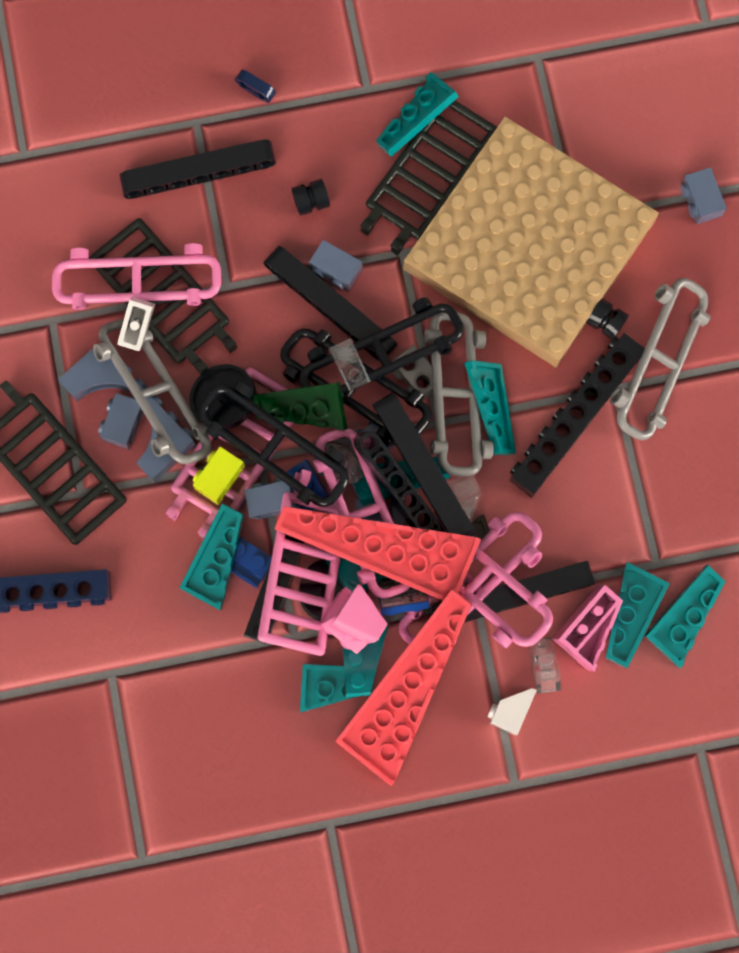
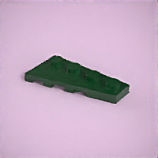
M340 382L252 395L254 396V403L281 422L316 425V427H330L338 430L348 429Z

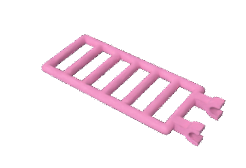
M251 367L245 370L251 378L273 391L288 390V388ZM249 418L241 423V425L268 441L274 436L273 432ZM283 422L288 427H291L293 422ZM209 435L208 437H209L210 442H211V440L213 439V437H212L211 435ZM219 436V438H220L221 440H223V441H225L226 443L230 444V443L227 442L225 439H223L222 437ZM199 442L194 452L202 449L201 442ZM196 461L191 464H185L172 484L171 490L178 494V496L165 514L176 522L187 501L193 503L210 514L197 532L200 537L205 538L219 508L182 487L189 475L194 477L199 471L195 467L198 462ZM258 463L251 473L243 469L238 476L245 480L239 492L230 488L225 495L233 500L230 505L231 508L239 510L246 499L245 490L251 489L263 472L264 468Z
M302 469L301 473H295L294 478L307 487L311 471ZM295 490L294 493L285 492L283 494L280 514L283 507H291L292 502L330 514L340 515L335 503L328 507H319L312 502L306 505L296 498L299 493ZM277 530L258 630V639L262 642L322 656L325 653L328 634L323 630L321 621L272 609L274 597L277 595L322 607V618L334 600L341 557L317 547L285 539L286 534ZM283 548L330 561L328 575L281 562ZM279 572L326 584L324 598L277 586ZM270 619L317 630L316 645L268 633Z

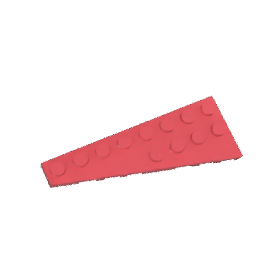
M285 506L274 528L442 601L452 589L459 593L481 541L480 538Z
M454 589L449 592L335 741L390 786L394 784L472 605L471 602Z

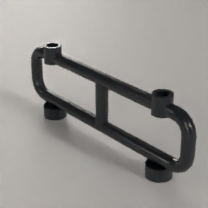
M420 298L412 305L416 314L329 355H327L322 346L311 349L307 353L310 363L303 367L299 375L301 387L311 386L308 377L312 372L372 345L382 367L341 385L344 402L346 399L344 394L436 351L440 355H446L451 352V344L458 341L463 335V322L453 306L444 303L433 306L429 298ZM446 313L455 328L452 334L440 336L433 343L397 360L390 361L381 340L436 314Z
M300 329L295 331L281 348L280 357L287 366L282 374L288 381L297 385L300 372L304 367L289 355L292 348L301 338H309L315 345L322 346L331 353L341 349L329 341L332 337L327 331L321 329L317 333L311 329ZM352 355L341 359L359 371L353 380L374 370ZM313 372L308 377V380L315 385L329 384ZM385 376L374 380L405 400L410 407L417 408L422 412V418L415 426L420 436L432 418L430 407L422 401L424 395L417 389H412L411 392H408ZM357 389L344 394L346 399L343 404L377 425L379 429L376 431V434L385 445L389 446L393 440L379 416L351 398Z
M240 380L234 388L229 385H218L209 392L199 408L200 420L208 427L205 431L216 440L219 436L297 491L299 494L296 498L306 505L312 502L319 507H328L338 500L349 481L347 469L341 464L346 457L345 454L332 445L329 446L326 452H323L251 401L249 398L254 393V390ZM219 395H228L277 430L261 454L209 417L208 411ZM285 436L339 475L338 483L327 497H320L269 460Z

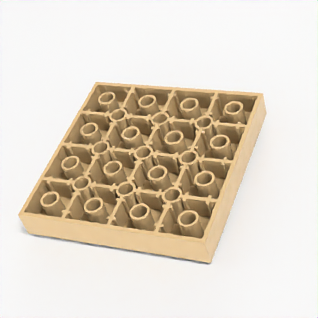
M504 117L405 258L403 270L557 368L586 325L597 303L604 298L654 224L659 212L512 120Z

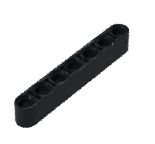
M264 139L126 170L120 173L119 177L124 198L135 199L267 169L274 166L276 160L271 141Z
M278 245L263 262L269 271L355 342L382 330L283 247ZM391 336L381 340L387 355L397 346L396 341ZM372 345L364 348L370 355L380 361Z
M392 392L373 403V408L447 533L472 537L477 535L472 523L396 395Z
M374 432L358 433L354 438L355 449L408 524L415 528L445 532L379 436ZM365 436H369L371 439V446L368 449H365L362 444ZM380 455L385 459V464L382 468H379L376 464V460ZM393 475H396L398 477V484L393 488L390 484V479ZM410 494L412 502L406 507L404 505V497ZM423 513L425 522L420 526L417 523V518Z
M589 561L518 580L532 594L539 591L546 599L595 584ZM507 584L496 587L482 600L495 613L528 604ZM441 603L432 606L433 613ZM474 608L467 615L465 622L485 616Z

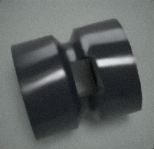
M322 178L309 182L308 187L302 184L291 188L299 216L312 213L313 208L321 210L330 207L328 194Z
M602 298L591 312L586 323L594 329L601 328L602 334L613 340L629 315L619 308L614 310L613 304Z

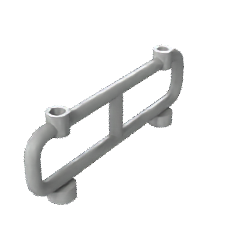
M679 278L671 287L664 283L656 290L655 300L664 305L627 391L619 387L612 393L610 403L619 408L617 423L620 429L638 440L649 439L656 431V428L662 429L666 425L667 418L662 414L699 326L707 325L710 320V315L706 313L709 302L706 290L688 278ZM686 287L699 297V305L691 314V324L674 360L655 347L680 289ZM653 357L669 367L671 371L654 411L647 418V428L644 431H640L627 422L626 416L649 361Z
M457 312L465 328L467 362L470 360L476 361L475 349H484L486 333L485 331L474 330L471 319L464 313ZM439 313L432 317L430 329H426L424 332L425 343H433L436 338L442 336L441 330H439V323L443 320L451 321L446 313ZM436 351L431 354L436 440L431 441L430 452L437 455L439 467L446 474L472 476L478 473L482 467V459L492 458L494 452L493 442L481 440L479 407L469 376L468 389L443 387L441 355ZM443 397L469 398L473 464L470 467L451 466L447 462L448 442L445 437Z
M124 319L115 320L103 325L99 330L100 343L93 346L94 355L99 362L112 360L158 437L151 440L153 453L157 457L169 453L173 460L181 464H191L207 457L211 452L209 434L205 432L208 427L203 423H199L150 343L153 342L151 331L147 330L142 349L163 383L141 390L108 337L109 332L122 328ZM169 391L190 424L194 438L199 439L202 449L188 455L181 454L146 398Z

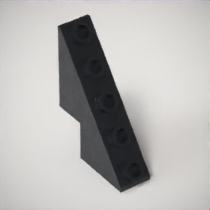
M287 534L285 536V539L304 544L303 541ZM283 548L281 562L299 566L302 553ZM270 566L244 633V637L264 644L267 643L258 639V630ZM279 572L277 586L289 589L294 575ZM275 595L272 609L282 611L287 598ZM270 619L268 633H272L277 620Z

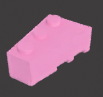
M597 585L552 639L586 670L595 672L596 663L601 651L605 647L606 638L613 627L623 600L606 585Z

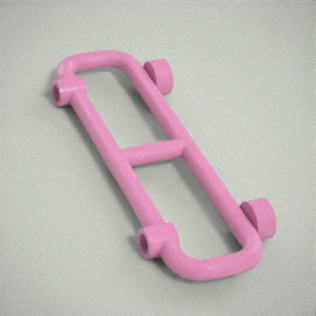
M196 243L186 244L184 246V255L89 259L88 249L73 248L70 250V260L58 263L52 273L54 297L61 303L72 304V308L75 310L86 309V303L129 302L132 297L145 301L187 300L188 305L197 306L201 304V299L215 296L221 287L220 263L211 255H203V246ZM209 264L212 268V286L209 289L191 288L186 291L141 292V266ZM132 267V293H73L72 295H65L61 290V275L66 269Z
M348 428L346 430L336 429L320 436L315 446L325 452L324 448L328 442L342 437H347L351 440L375 500V504L349 513L341 494L335 502L340 516L362 519L379 512L383 522L394 524L376 477L355 449L354 438L357 433ZM370 437L362 441L365 449L371 446ZM318 459L313 460L317 473L323 472L329 489L332 491L337 484L333 470ZM360 566L361 570L357 571L361 585L367 584L371 593L378 598H391L404 593L410 588L400 583L387 589H381L377 585L374 571Z
M523 512L510 513L502 520L498 517L493 518L488 525L491 531L480 541L478 546L479 549L484 551L497 537L503 536L507 532L508 526L515 521H520L531 530L533 534L531 540L502 567L509 574L521 562H524L531 568L538 564L542 558V553L536 548L542 539L541 528ZM468 572L464 579V583L467 585L474 579ZM494 575L484 586H479L475 591V596L482 601L502 580ZM427 594L430 604L435 597ZM472 605L468 614L474 609ZM424 609L418 612H406L399 623V634L408 645L415 638L408 631V626L413 620L422 616Z
M435 516L436 519L438 520V522L441 524V526H442L443 529L445 530V528H444V526L442 525L441 521L439 520L438 516ZM477 548L474 557L485 567L466 587L462 584L459 594L471 602L475 609L498 628L492 637L505 649L512 642L524 647L536 644L549 631L553 623L552 612L545 605L548 600L539 591L532 594L481 549ZM492 573L527 601L533 609L542 614L543 622L530 636H521L473 594Z

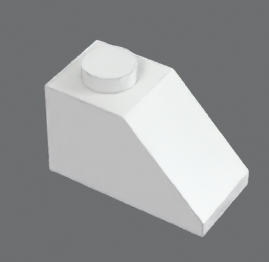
M135 297L129 300L117 345L136 351L141 350L155 303Z
M531 688L500 700L497 705L493 703L487 716L491 718L489 724L511 734L518 735L537 690Z

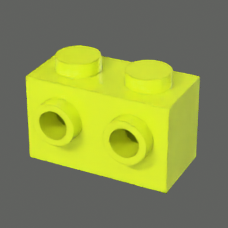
M222 447L210 453L206 460L208 464L204 470L200 469L193 478L194 489L217 505H219L245 468L243 461Z

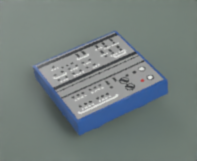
M386 578L377 585L381 589H387L400 584V582ZM412 587L404 593L391 598H378L382 615H396L409 611L418 612L429 608L427 594Z

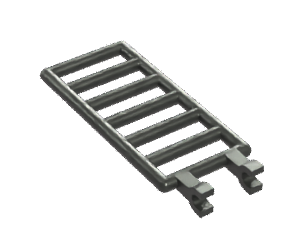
M456 100L448 107L486 130L488 133L483 140L479 141L440 116L441 112L412 138L366 201V206L372 212L360 225L362 227L360 232L369 236L381 216L396 225L402 231L392 242L390 251L397 256L411 236L419 240L497 128V126ZM434 123L475 148L476 150L470 158H466L430 135L428 132ZM423 140L462 165L463 167L457 176L417 152L415 149ZM409 158L413 159L450 183L444 194L404 169L403 166ZM396 175L437 200L438 202L434 208L429 211L392 187L390 184ZM385 192L425 218V220L417 229L377 203V201Z
M137 218L90 255L89 259L103 258L138 229L144 234L146 239L122 258L139 257L152 245L161 254L160 256L174 255L141 218ZM162 265L146 266L141 270V282ZM171 265L175 271L149 292L165 291L180 278L189 286L188 289L196 288L203 290V288L183 265ZM125 267L95 268L116 293H128L132 290V278L121 285L114 277ZM211 298L201 299L204 303L202 306L164 335L157 325L187 301L173 300L151 318L148 330L151 331L153 337L176 363H181L187 358L200 375L208 370L207 365L198 357L195 351L214 335L230 353H233L238 348L236 342L223 329L229 324V318ZM210 311L218 321L178 352L171 342Z
M6 380L0 385V388L16 405L0 418V430L29 405H32L39 415L0 448V462L69 541L77 545L124 505L127 499L35 394L30 393L22 398ZM46 421L53 428L54 432L15 465L7 454ZM61 438L68 445L69 449L30 482L22 471ZM76 455L85 466L45 499L37 488ZM89 473H92L100 483L60 516L52 505ZM107 489L115 500L80 531L75 533L67 523Z

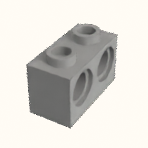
M413 345L395 360L418 349ZM425 357L412 362L415 367L410 371L402 367L392 372L399 382L401 380L404 381L408 386L406 388L408 392H411L412 389L420 391L424 395L422 401L433 393L432 366ZM424 379L428 381L429 386L420 388L416 383Z

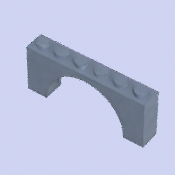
M93 348L58 379L60 384L77 402L86 395L102 389L113 388L131 392L112 360L99 362L94 355ZM126 365L129 372L132 373V370ZM140 378L135 380L141 390L148 388ZM156 395L146 398L177 450L183 455L188 454L196 446L192 440L194 438L192 432L187 427L182 429L177 424L179 419L170 410L167 413L161 407L163 402ZM152 427L148 447L136 463L156 483L178 462L173 460L169 453L161 457H157L153 453L151 440L157 438L158 435Z

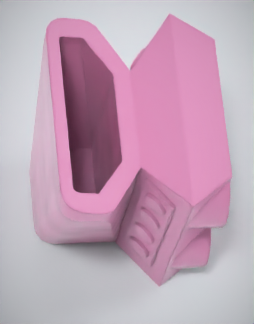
M359 584L353 591L347 587L342 589L320 620L323 630L327 634L334 635L340 640L341 645L345 649L352 650L355 654H358L367 644L376 642L387 626V622Z

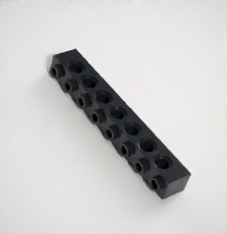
M625 333L620 338L615 337L607 347L610 349L606 356L601 354L594 364L597 367L592 374L587 372L580 381L583 385L578 392L573 390L566 399L569 403L564 410L562 408L558 409L552 417L555 422L550 428L548 426L543 428L538 435L541 440L536 446L531 444L524 453L526 459L523 463L517 462L509 472L512 474L510 482L531 498L641 358L645 348ZM612 357H621L623 364H615ZM606 374L610 381L604 383L599 380L598 375ZM587 391L593 392L596 399L590 401L585 398L584 393ZM577 409L581 412L582 417L576 419L571 416L570 411ZM564 427L568 431V435L565 437L559 436L556 428ZM542 446H552L554 453L551 455L545 454L542 451ZM528 464H538L540 471L538 473L530 472Z

